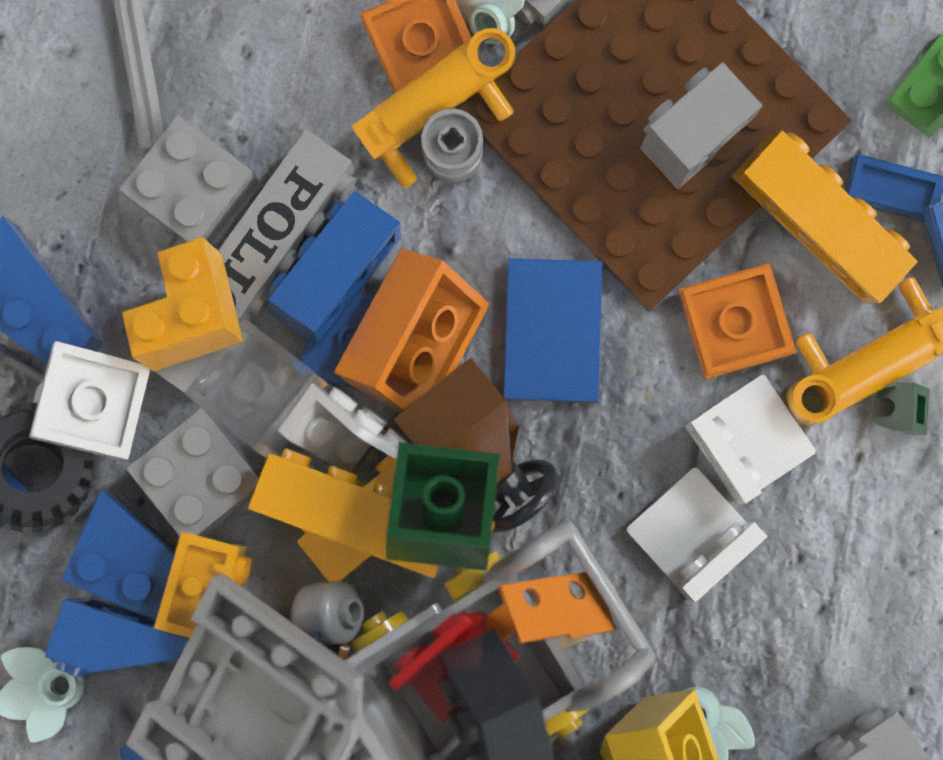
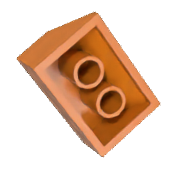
M401 248L347 349L343 353L334 373L360 393L401 414L456 370L490 303L443 260Z

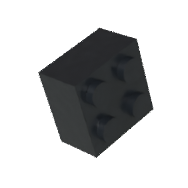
M495 628L438 654L444 676L437 678V681L449 707H454V709L447 711V715L458 739L461 740L467 737L472 745L467 747L471 760H554L540 699Z

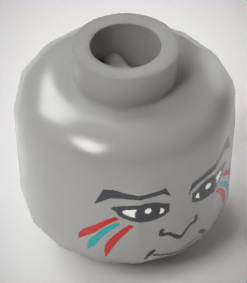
M343 581L307 584L296 595L290 610L292 624L321 645L346 644L353 640L361 628L364 617V608L360 596L353 586Z

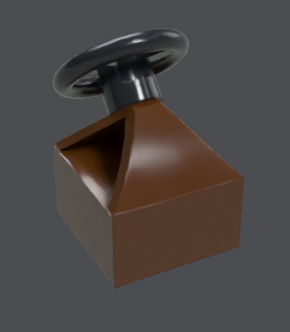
M471 358L394 418L395 422L413 444L500 454L495 497L500 507L493 516L495 526L492 533L512 530L532 519L546 506L557 488L558 472L550 462L541 459L529 460L520 464L514 462L521 427L507 400ZM531 474L543 475L542 477L531 482L526 477L527 475ZM534 496L526 505H524L522 508L514 512V510L518 506L523 504L529 497Z

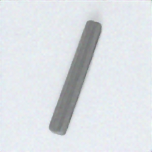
M114 0L139 145L144 153H148L163 134L164 128L141 0Z

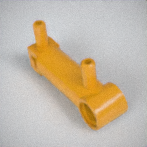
M485 28L477 32L471 39L374 107L375 110L351 126L373 159L379 158L383 160L402 188L406 189L417 181L418 177L398 148L423 131L425 123L432 115L444 109L456 108L477 92H479L498 121L502 122L513 114V108L494 82L495 79L506 73L514 64L516 48L512 39L505 32L496 28ZM489 39L499 40L505 48L503 61L494 67L484 65L479 57L480 46Z
M911 276L898 283V288L915 318L829 364L813 334L810 332L796 339L795 343L812 371V374L794 383L785 395L784 404L798 424L811 426L829 420L836 414L935 361L936 356L943 353V307L937 310L935 307H931L915 277ZM806 388L814 389L821 395L822 407L818 413L807 411L802 404V394Z

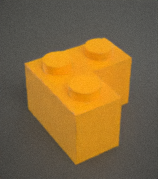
M203 237L157 252L167 298L122 312L132 358L152 371H158L243 343L222 254Z

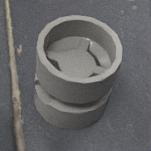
M456 108L444 109L432 115L425 123L421 134L423 160L428 171L438 180L447 183L462 182L472 177L478 170L483 157L482 129L477 120L468 112Z

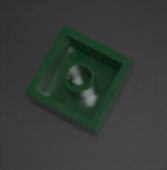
M399 442L386 532V560L487 571L500 454Z

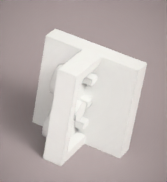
M55 341L52 345L44 380L36 388L33 403L38 404L29 438L121 461L128 460L150 369L141 363Z

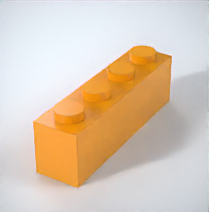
M783 130L767 135L731 177L864 304H880L918 262L908 252L910 248L908 242L897 232L891 229L886 231L874 219L877 214L868 203L858 197L853 199L841 187L843 181L835 171L826 165L819 166L807 155L809 148L801 138L791 132L786 134Z
M285 448L281 457L269 453L248 509L386 560V532L392 488L376 483L373 491L354 485L357 475L331 465L327 474L309 468L312 458ZM386 560L431 578H435L439 565Z

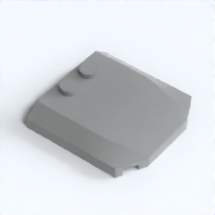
M225 574L213 576L191 620L197 623L195 630L159 699L146 704L126 745L145 760H346L360 735L364 676Z

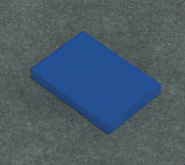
M508 258L504 398L506 400L598 403L602 261Z

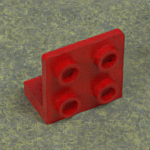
M463 610L458 615L456 613L450 615L432 631V634L437 639L430 646L426 643L420 648L414 647L394 664L393 667L398 674L388 684L394 691L412 685L441 722L445 723L448 721L447 711L454 709V707H449L437 681V678L444 676L438 654L488 632L489 629L484 618L487 615L483 610L470 614ZM507 639L503 641L515 661L519 659L521 655Z

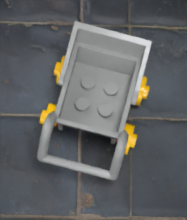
M562 520L532 541L502 559L497 551L491 553L488 559L487 571L453 567L457 575L445 582L444 586L453 600L461 598L444 609H441L437 602L408 620L403 610L390 618H387L384 611H381L361 624L360 629L363 635L349 643L355 654L344 662L364 676L359 737L373 760H428L432 754L439 753L455 734L450 721L442 723L412 685L396 691L391 688L388 682L398 674L393 667L394 664L414 647L420 648L426 643L430 646L437 639L432 634V631L453 613L458 615L465 610L467 614L483 610L488 615L504 604L498 586L520 582L515 574L542 559L566 541L636 652L617 671L585 687L555 637L518 644L515 634L509 637L507 640L521 655L516 662L540 699L548 736L556 733L558 737H564L583 724L580 718L592 707L615 697L632 686L653 664L655 660L654 651L571 521ZM524 590L523 597L525 602L528 605L535 607L527 592ZM467 737L460 742L447 760H471L467 747L472 744Z

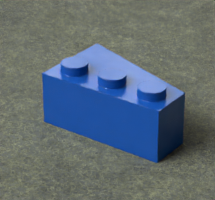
M2 216L0 219V331L47 364L52 345L55 341L97 352L103 344V340L71 297L66 294L52 275L51 270L26 240L19 227Z
M101 490L61 580L156 621L176 550L159 536L147 522L130 510L118 496L111 491Z

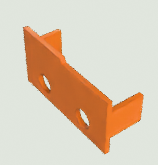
M586 572L500 585L498 590L504 604L484 617L489 631L495 628L502 641L515 634L518 644L565 635L569 639H576L617 630L609 608ZM570 583H575L581 589L582 597L580 599H576L571 595L569 591ZM524 590L534 593L537 598L536 607H532L525 602L523 597Z

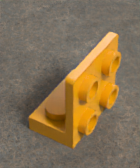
M182 531L154 629L190 638L197 626V623L191 620L213 576L225 574L240 586L246 585L253 558L246 556L248 546L229 544Z

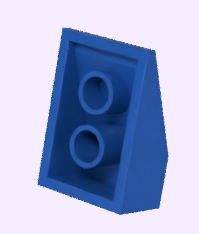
M88 597L70 598L63 601L45 657L58 661L57 670L70 675L85 677L86 673L95 674L98 671L179 659L190 638L154 629L156 621L141 614Z

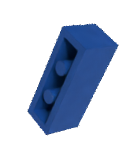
M353 191L345 202L339 200L331 208L325 219V224L327 225L317 238L311 236L304 242L297 254V260L299 261L288 274L282 272L274 280L268 291L271 315L316 347L401 239L400 221L356 191Z

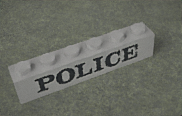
M305 129L218 250L223 257L243 339L247 332L242 328L252 314L260 316L269 305L268 291L274 280L282 272L288 274L299 261L297 260L298 250L305 240L311 236L316 238L325 227V219L327 217L325 213L335 199L343 201L356 181L352 177L355 172L353 162L307 129ZM240 344L154 372L193 398L197 391L204 393L214 382L219 373L215 366L224 353L227 352L231 355Z

